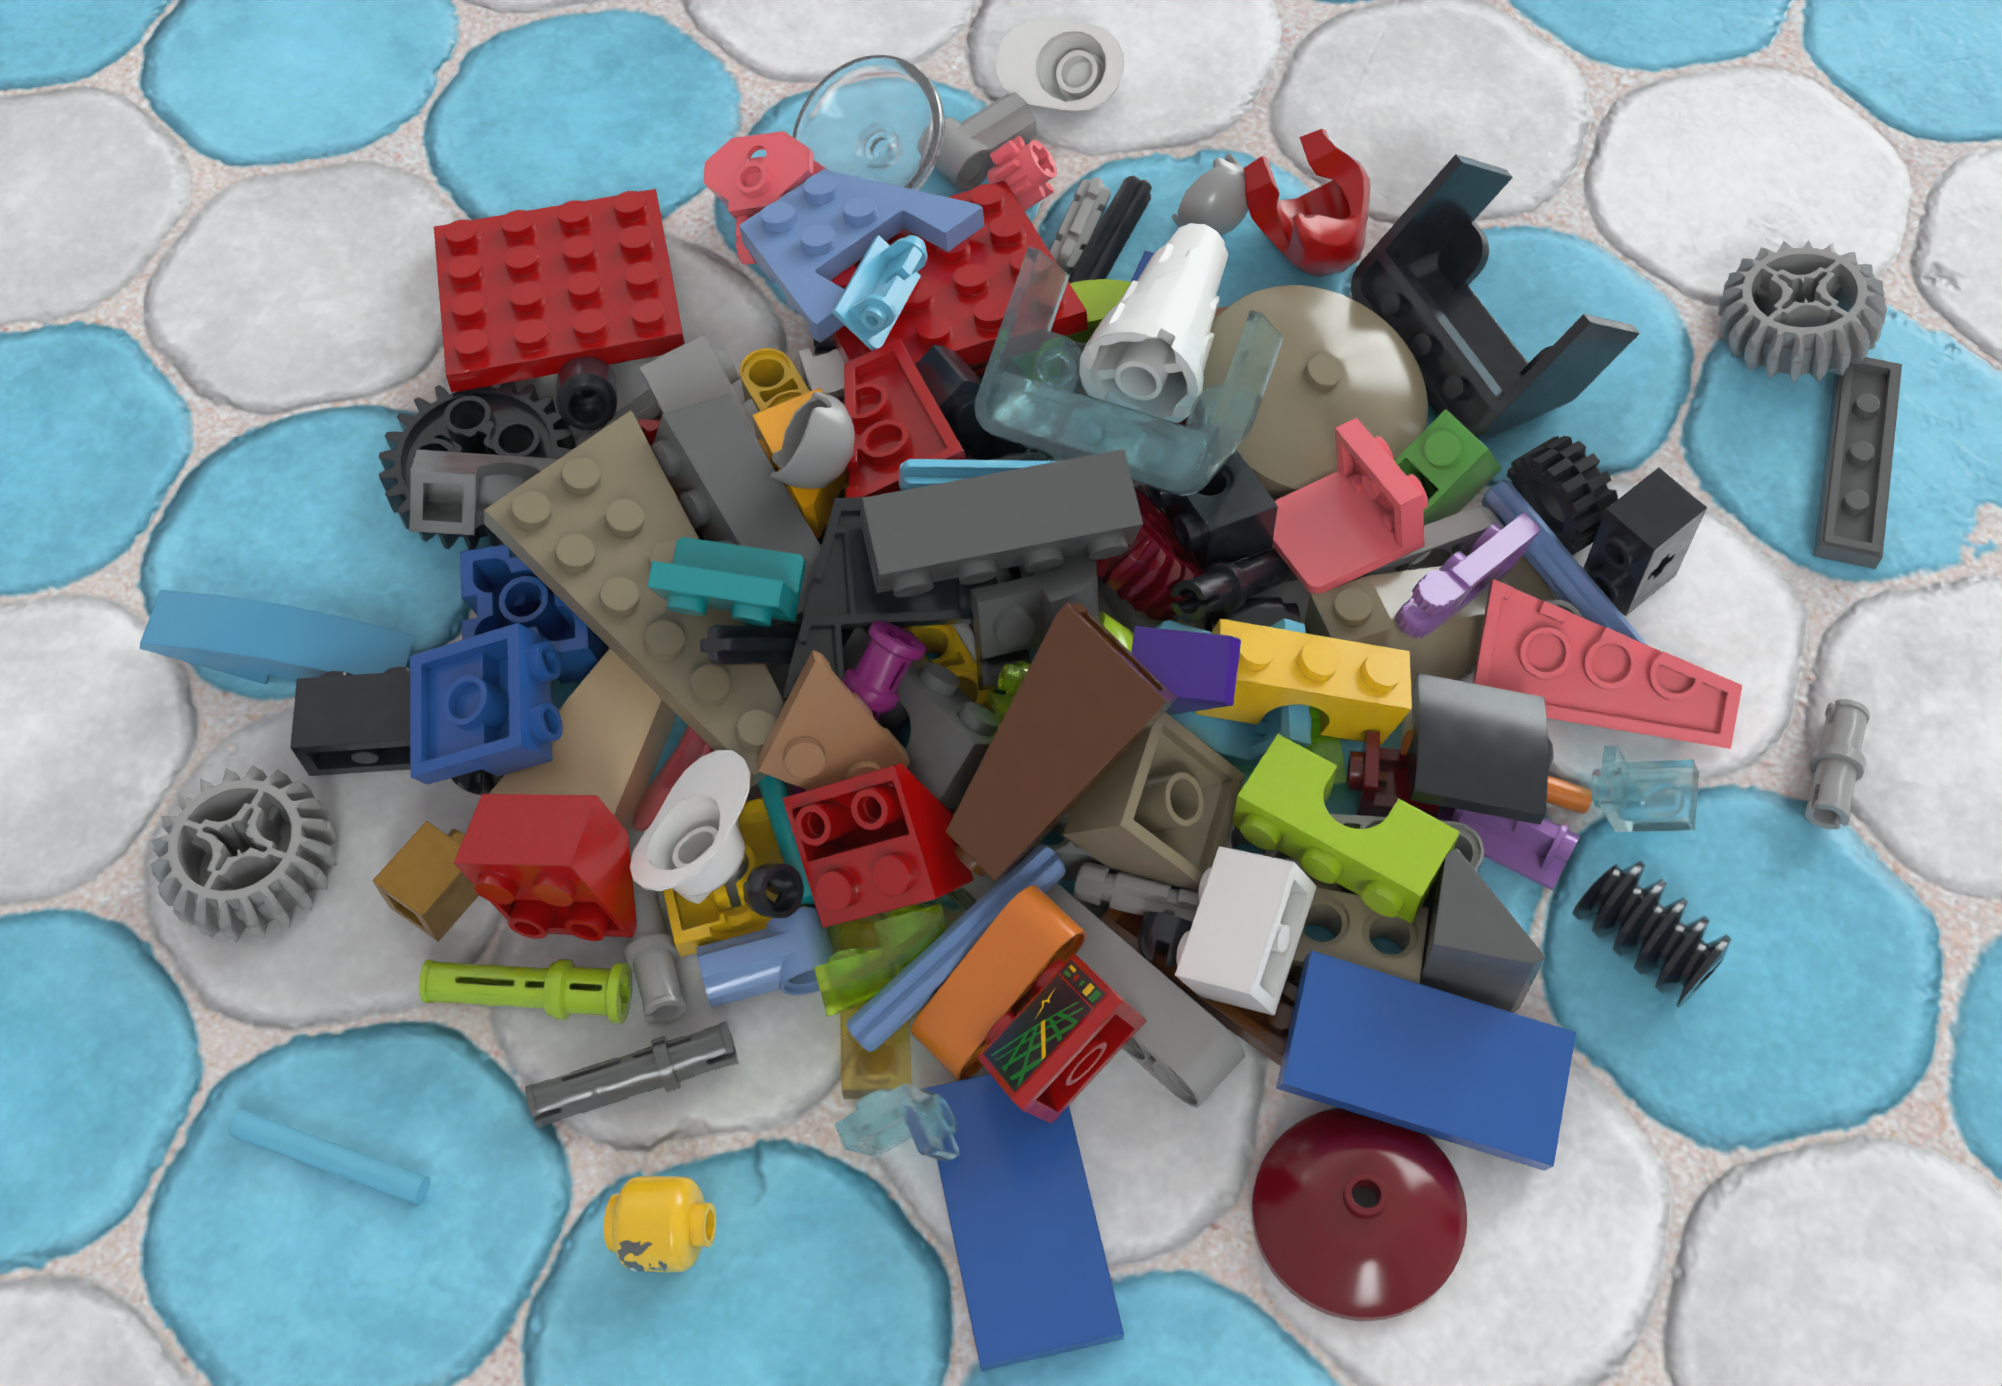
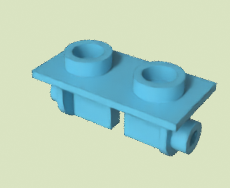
M879 235L876 236L831 312L871 351L882 347L920 278L917 271L923 268L928 257L924 241L917 236L909 235L889 245Z

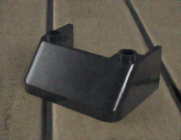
M1455 154L1359 263L1352 276L1351 293L1353 300L1361 303L1384 319L1406 343L1422 373L1427 400L1437 414L1440 415L1446 409L1476 438L1484 441L1572 402L1640 333L1634 325L1583 314L1553 346L1541 350L1528 363L1469 287L1471 282L1484 269L1489 256L1487 237L1474 220L1513 177L1507 169Z

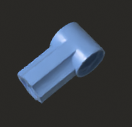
M815 907L798 908L794 914L787 918H772L766 924V929L696 947L699 967L711 1008L780 989L783 993L789 995L814 993L834 984L840 976L828 927L822 928Z

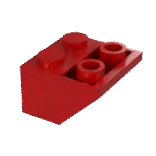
M902 763L782 798L822 928L931 901L974 881L971 870L959 860L954 852V847L957 843L946 833L954 815Z
M481 795L453 863L475 885L474 890L476 893L490 901L508 920V926L514 932L532 939H543L547 934L574 935L587 941H601L604 936L630 938L634 936L637 928L633 878L630 870L631 857L628 832L598 795Z

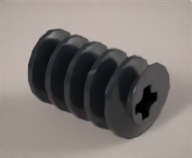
M1641 860L1623 870L1615 864L1593 883L1577 903L1572 914L1579 920L1598 911L1593 923L1592 932L1600 938L1619 930L1612 948L1619 956L1626 955L1640 948L1634 965V969L1640 975L1662 967L1655 987L1663 994L1682 985L1683 989L1676 1005L1679 1008L1722 963L1731 938L1728 935H1724L1709 943L1704 942L1702 938L1710 921L1706 916L1685 925L1681 922L1688 904L1685 898L1682 897L1663 906L1659 903L1667 884L1663 879L1642 888L1638 883L1646 865Z

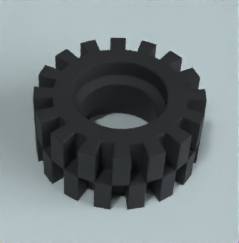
M1564 435L1560 438L1555 436L1515 459L1511 463L1512 467L1507 471V477L1512 480L1511 483L1568 551L1574 555L1594 542L1606 509L1618 500L1616 490L1608 489L1606 484L1612 481L1607 471L1600 473L1596 467L1600 460L1593 453L1587 457L1584 444L1580 441L1573 444L1572 438Z

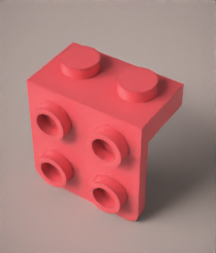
M1358 418L1335 427L1337 472L1274 501L1278 509L1272 546L1309 593H1324L1425 546L1423 510L1428 507V499L1422 484L1413 474L1406 475L1394 462L1392 452L1385 440L1380 436L1373 437Z

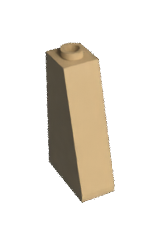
M609 648L558 710L563 723V733L559 740L552 742L553 761L504 775L489 794L598 795L629 834L635 812L649 786L677 714Z

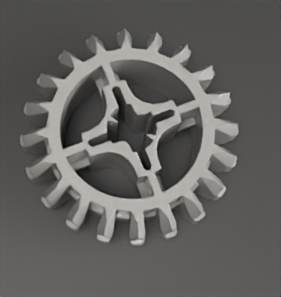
M1809 239L1802 248H1792L1787 242L1783 241L1777 252L1761 247L1755 259L1743 258L1737 271L1729 273L1728 280L1724 284L1723 297H1720L1718 315L1721 316L1719 329L1722 333V340L1729 342L1728 346L1731 350V356H1744L1747 370L1764 366L1769 379L1781 372L1789 374L1793 383L1796 382L1801 374H1810L1820 382L1824 374H1826V370L1843 376L1850 363L1862 364L1864 357L1868 354V350L1874 349L1876 342L1880 339L1882 325L1885 323L1887 312L1883 281L1875 278L1871 264L1858 265L1855 252L1838 255L1833 243L1825 249H1817L1812 247Z
M252 765L241 780L236 772L226 768L222 783L216 786L200 778L201 794L193 800L189 797L178 795V805L182 812L178 816H161L162 827L168 835L151 840L154 846L153 851L159 859L150 864L153 876L160 883L157 886L159 889L158 893L168 906H173V913L184 924L188 923L190 926L194 924L202 934L208 935L211 938L221 931L227 939L237 942L246 927H248L254 936L264 939L268 922L275 919L281 926L290 928V915L288 912L296 906L312 911V900L307 893L310 889H328V879L322 870L337 865L335 861L336 855L330 847L337 842L336 832L329 822L327 809L321 800L315 799L312 791L306 784L301 783L300 780L292 782L289 776L282 773L279 769L267 777L262 769ZM284 820L291 823V839L286 853L280 851L277 847L281 839L278 830ZM207 853L212 856L207 868L211 875L203 887L200 885L199 874L203 856Z

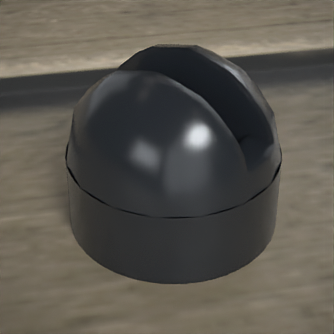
M766 863L754 867L748 876L747 882L743 885L744 901L751 911L763 917L787 918L796 912L803 899L804 886L799 872L788 864ZM766 890L778 895L775 902L766 896Z
M1145 912L1138 934V946L1141 954L1150 963H1153L1157 951L1167 953L1166 967L1177 965L1176 955L1182 936L1187 931H1190L1192 922L1166 913Z

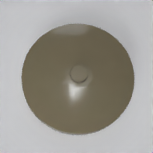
M1303 285L1270 287L1258 290L1235 301L1212 324L1210 332L1215 335L1203 373V389L1197 405L1194 404L1197 420L1201 428L1218 423L1266 491L1275 497L1281 498L1338 471L1335 427L1358 418L1373 437H1382L1388 444L1394 460L1426 428L1428 414L1427 392L1422 373L1412 352L1398 333L1384 319L1347 296L1330 290Z

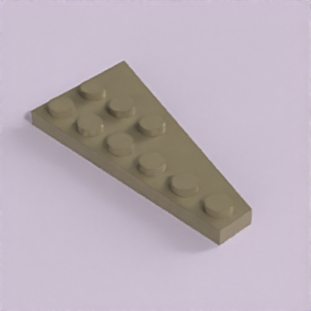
M630 410L484 510V524L714 751L733 750L743 757L751 773L750 787L752 788L767 776V774L758 771L756 759L785 702L766 665L717 666L710 663L708 653L701 652L700 640L707 639L708 629L711 626L744 625L741 622L732 620L730 618L731 612L707 609L706 616H692L673 612L666 609V600L647 587L652 561L672 564L676 542L679 538H699L632 410Z

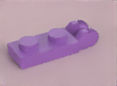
M1524 512L1504 528L1500 527L1497 523L1492 524L1472 545L1470 549L1472 553L1466 557L1461 551H1458L1439 570L1432 569L1423 578H1420L1412 590V596L1407 602H1404L1396 614L1397 618L1395 621L1398 622L1397 627L1402 629V633L1408 634V637L1413 636L1415 639L1417 637L1422 639L1424 635L1428 636L1430 632L1432 633L1443 623L1445 624L1451 617L1489 588L1491 579L1498 581L1516 566L1541 531L1539 529L1540 526Z

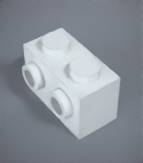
M1219 846L1212 867L1208 868L1201 878L1198 892L1200 903L1191 929L1182 936L1176 955L1178 967L1175 976L1200 997L1275 1015L1317 886L1295 862Z

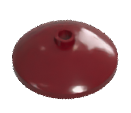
M1333 1108L1315 1113L1286 1130L1275 1141L1264 1157L1257 1173L1252 1193L1251 1212L1254 1235L1260 1252L1271 1272L1299 1300L1318 1311L1341 1319L1354 1321L1385 1320L1410 1312L1424 1304L1448 1280L1460 1259L1465 1243L1467 1208L1463 1188L1453 1165L1440 1147L1428 1135L1341 1108ZM1357 1188L1371 1190L1376 1195L1377 1205L1371 1208L1359 1206L1352 1197V1191Z

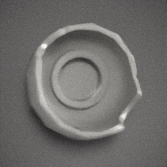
M1229 153L1226 154L1225 160L1216 158L1213 161L1214 168L1201 175L1186 190L1178 209V216L1175 213L1172 215V219L1178 227L1190 223L1205 224L1222 236L1233 231L1245 218L1248 211L1245 195V173L1240 163Z
M814 392L812 398L795 411L785 431L782 450L775 452L772 456L773 462L781 470L778 472L772 471L770 477L800 489L825 488L838 478L845 470L854 453V425L845 405L831 395Z

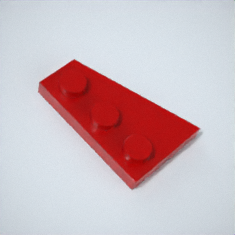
M900 338L844 364L845 407L852 419L855 432L854 453L847 465L849 470V487L846 488V498L871 497L900 491L899 468L900 464L908 459L967 460L963 448Z

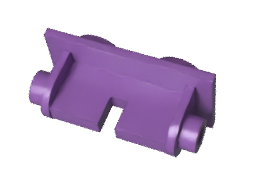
M1443 807L1437 818L1438 820L1455 821L1468 825L1481 837L1485 849V858L1552 891L1580 838V835L1568 830L1569 826L1565 824L1560 826L1546 818H1543L1540 825L1449 807Z

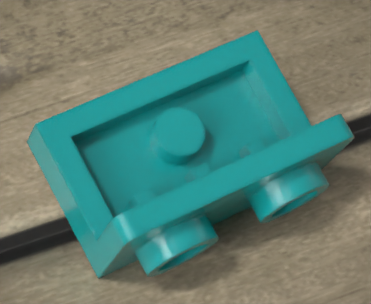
M681 537L676 542L672 564L652 561L647 587L667 601L666 609L681 614L706 616L707 609L731 612L730 618L732 620L756 626H770L772 619L795 622L806 560L799 554Z

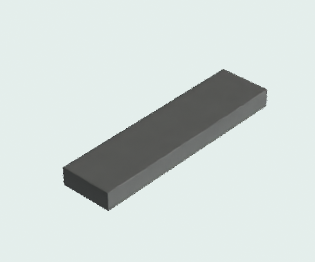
M1864 357L1862 364L1850 363L1843 376L1835 373L1813 554L1815 557L1873 569L1877 568L1883 558L1902 364Z

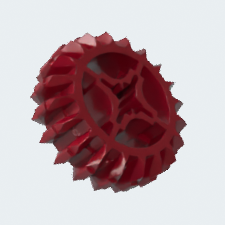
M1134 487L1143 526L1134 543L1128 544L1126 552L1114 557L1095 560L1097 574L1102 579L1103 584L1109 585L1120 599L1127 600L1136 611L1144 612L1148 618L1170 621L1176 616L1171 603L1187 597V594L1171 597L1174 586L1183 580L1200 576L1204 569L1192 551L1186 552L1182 549L1177 541L1171 520L1161 509H1156L1145 492H1140Z

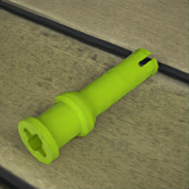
M427 959L420 972L419 995L424 1003L448 1002L485 1006L545 1009L548 1016H552L555 1020H568L571 1014L607 1016L610 1023L622 1024L627 1019L631 1005L632 972L629 963L615 962L612 968L609 969L576 967L571 959H558L557 962H552L548 968L498 964L438 962Z

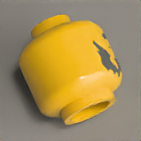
M638 1176L631 1178L624 1184L620 1193L613 1194L610 1197L605 1209L604 1239L607 1249L610 1252H616L619 1262L631 1271L678 1273L686 1271L695 1264L702 1247H710L715 1238V1207L713 1203H705L700 1187L689 1177Z

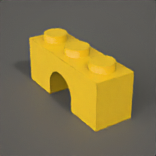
M1220 619L1211 634L1228 635L1241 639L1233 706L1195 711V714L1258 725L1266 713L1277 707L1307 705L1320 709V735L1364 742L1366 730L1380 731V745H1382L1412 710L1410 651Z

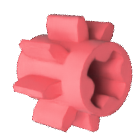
M1017 136L990 154V158L996 165L988 170L987 178L989 184L1005 180L1024 211L1054 193V189L1048 181L1057 175L1056 164L1050 152L1039 141L1032 140L1025 145L1022 137Z

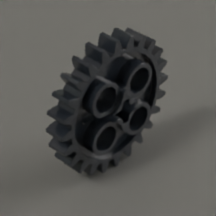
M509 382L501 384L499 389L487 386L449 394L445 388L438 385L435 387L437 401L431 404L417 397L414 399L419 411L416 416L398 414L397 419L403 432H386L385 438L391 450L379 453V459L385 470L379 473V478L386 491L385 495L393 512H398L404 527L409 529L410 470L417 450L559 459L576 448V442L569 424L557 412L553 398L549 395L539 399L533 384L524 387L519 393L515 383ZM485 524L476 528L475 535L438 533L445 549H450L459 537L464 538L468 550L476 549L480 537L488 536L493 546L501 544V540ZM419 532L422 540L425 542L437 534Z

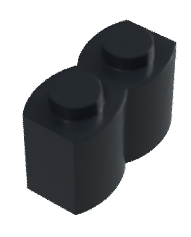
M933 345L915 364L957 440L965 442L979 460H1019L1036 442V436L1031 426L1003 393L989 380L978 377L953 350Z

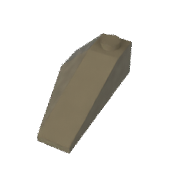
M1524 556L1521 557L1511 571L1498 580L1540 600H1556L1547 583ZM1442 566L1369 575L1324 593H1311L1304 623L1305 633L1410 651L1411 688L1417 673L1460 681L1471 672L1472 667L1476 664L1489 588L1451 617L1445 624L1443 623L1432 633L1430 632L1428 636L1424 635L1422 639L1420 637L1415 639L1413 636L1408 637V634L1402 633V629L1397 627L1398 622L1395 621L1397 618L1396 614L1404 602H1407L1412 596V590L1420 578H1423L1430 570H1439Z

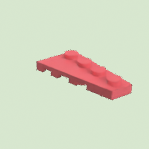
M1495 579L1490 580L1473 684L1542 696L1545 699L1546 714L1549 719L1731 749L1743 685L1634 640L1615 630L1575 615L1549 602L1521 592Z

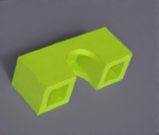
M1277 734L1237 795L1232 825L1239 828L1242 835L1255 846L1264 850L1276 849L1300 862L1304 871L1316 880L1327 884L1336 882L1360 895L1364 904L1374 912L1390 918L1398 916L1412 924L1436 884L1446 855L1454 850L1460 831L1399 798L1384 821L1374 827L1354 829L1340 824L1329 814L1325 806L1331 795L1337 765Z

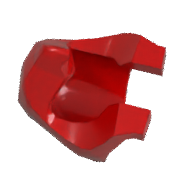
M1319 129L1299 138L1308 164L1316 176L1328 178L1332 181L1296 199L1279 200L1280 192L1267 157L1261 156L1244 167L1243 170L1245 173L1247 207L1256 225L1297 269L1315 277H1324L1344 272L1360 259L1365 245L1371 187L1368 174L1361 163L1336 147L1329 139L1325 129Z

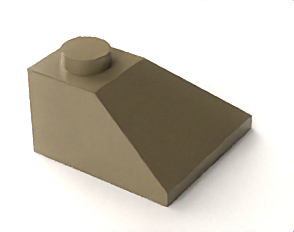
M1164 712L1071 809L1063 835L1108 868L1199 892L1201 878L1204 872L1212 867L1218 847L1225 846L1235 812L1237 795L1241 791L1245 774L1168 713Z

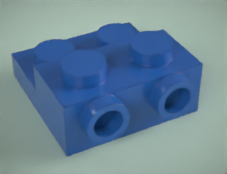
M515 623L410 656L411 778L428 785L481 769L498 777L553 761L552 742L561 738L563 723L559 711L551 703L550 681L559 677L561 662L558 652L549 643L547 638L520 623Z

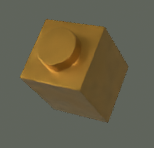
M425 821L372 881L389 908L439 942L479 895L474 890L475 885L453 863L465 834L457 829H452L448 834H445L428 821Z

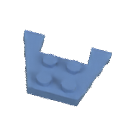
M825 169L809 177L805 182L739 225L742 241L746 249L770 281L778 283L786 295L788 305L796 315H802L807 322L808 332L820 343L844 326L831 312L845 289L830 280L861 260L876 236L879 235L886 242L902 230L907 229L949 252L985 226L983 207L975 203Z

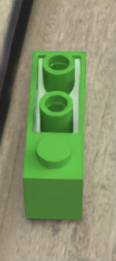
M1446 409L1394 460L1406 475L1413 474L1416 476L1426 492L1428 507L1423 510L1424 525L1458 513L1502 469L1491 451Z

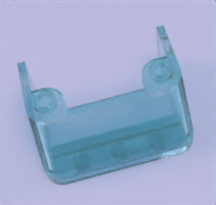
M1028 246L975 399V415L981 427L999 439L1064 460L1125 449L1133 482L1179 496L1191 495L1202 490L1249 435L1282 345L1283 335L1263 313L1250 310L1225 383L1207 388L1196 398L1186 426L1077 393L1081 383L1079 369L1080 357L1083 352L1070 338L1050 332L1070 275L1040 249Z

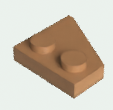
M812 650L756 759L759 772L806 790L902 763L907 768L910 763L907 750L887 728L879 725L873 718L872 710L856 692L852 694L831 670L830 662L824 655Z

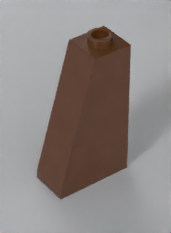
M1066 603L1057 612L946 830V833L957 843L954 847L956 856L969 870L980 877L987 873L995 881L1011 871L1178 699L1081 603Z

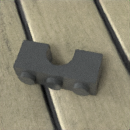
M417 450L410 470L409 531L475 535L476 528L484 524V510L558 459Z
M900 627V628L904 629L905 631L911 633L913 636H915V635H914L912 632H910L909 630L905 629L904 627ZM869 628L854 629L843 648L844 675L848 669L856 668L872 638L868 633ZM924 654L922 659L912 661L899 685L897 692L900 699L896 707L890 709L888 713H881L877 722L883 728L901 729L909 716L911 735L906 750L910 763L907 769L946 808L957 809L998 730L1000 721L992 711L978 703L972 702L958 688L960 681L954 673L937 663H933Z

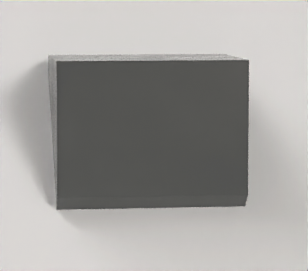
M1456 848L1446 855L1427 905L1429 912L1419 984L1513 1013L1521 1007L1546 957L1459 849Z

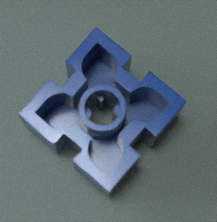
M506 545L460 552L461 598L477 615V618L462 620V640L520 623L547 638L549 643L555 647L561 662V672L557 678L561 684L583 681L609 650V647Z

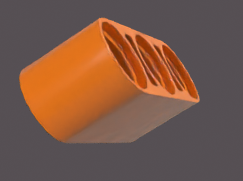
M1032 885L1025 888L1003 908L922 1009L912 1024L911 1034L957 1081L970 1078L983 1067V1064L977 1057L989 1046L984 1040L992 1026L1010 1011L1018 1014L1036 995L1033 991V985L1043 971L1059 959L1066 963L1074 953L1076 954L1086 939L1087 933L1038 886Z

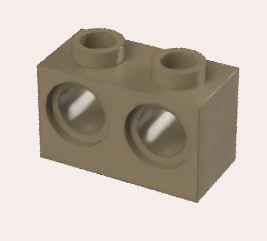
M1313 882L1317 888L1303 928L1310 925L1325 927L1333 934L1334 939L1326 942L1315 941L1309 938L1302 930L1286 979L1296 987L1299 986L1305 956L1311 951H1315L1419 984L1429 908L1422 907L1413 923L1410 924L1398 916L1390 918L1374 912L1364 904L1360 895L1345 893L1341 887L1335 884ZM1380 937L1391 939L1400 947L1402 952L1393 955L1384 954L1378 951L1370 940Z

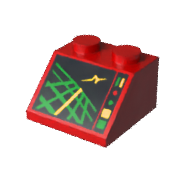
M1075 953L1066 963L1059 959L1043 971L1033 985V991L1036 995L1018 1014L1010 1011L992 1026L984 1040L989 1046L977 1057L1009 1098L1022 1111L1051 1124L1147 1022L1137 1010Z

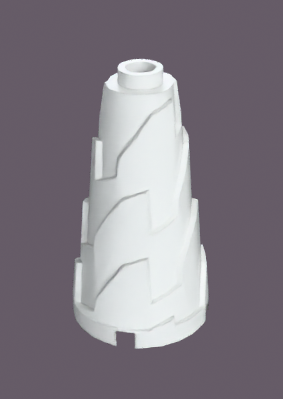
M1195 223L1179 227L1168 243L1154 253L1139 279L1132 281L1117 305L1104 316L1083 350L1079 369L1083 388L1090 399L1105 414H1108L1111 405L1125 411L1122 423L1148 429L1173 426L1185 420L1190 415L1194 404L1197 405L1203 389V373L1215 335L1210 330L1219 303V297L1216 295L1229 255L1225 248L1224 240L1213 228L1205 224Z

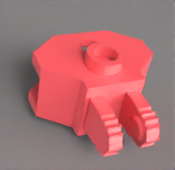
M785 131L731 138L704 165V184L728 208V212L736 219L737 241L735 242L741 264L748 265L756 264L757 262L743 244L739 225L805 182L809 177L823 169L827 170L813 160L814 153L810 148ZM757 150H766V157L751 158Z

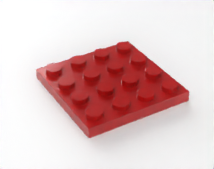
M1005 180L993 184H982L972 190L948 197L975 203L983 207L985 225L949 252L907 229L902 230L886 241L891 245L901 238L914 235L922 239L926 245L927 261L923 268L917 271L920 278L882 345L884 346L900 338L914 364L933 345L953 350L970 366L1088 330L1087 310ZM862 259L830 281L845 289ZM845 325L831 335L844 363L871 352Z
M656 189L639 192L626 191L616 196L586 201L573 200L557 206L528 211L515 210L499 216L475 220L463 219L446 225L434 226L445 373L451 393L558 374L565 363L578 357H596L611 365L661 356L685 344Z

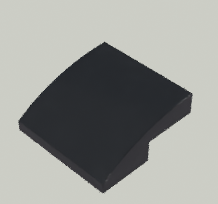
M1417 673L1411 688L1414 737L1406 754L1410 800L1541 825L1546 811L1548 786V727L1544 697Z

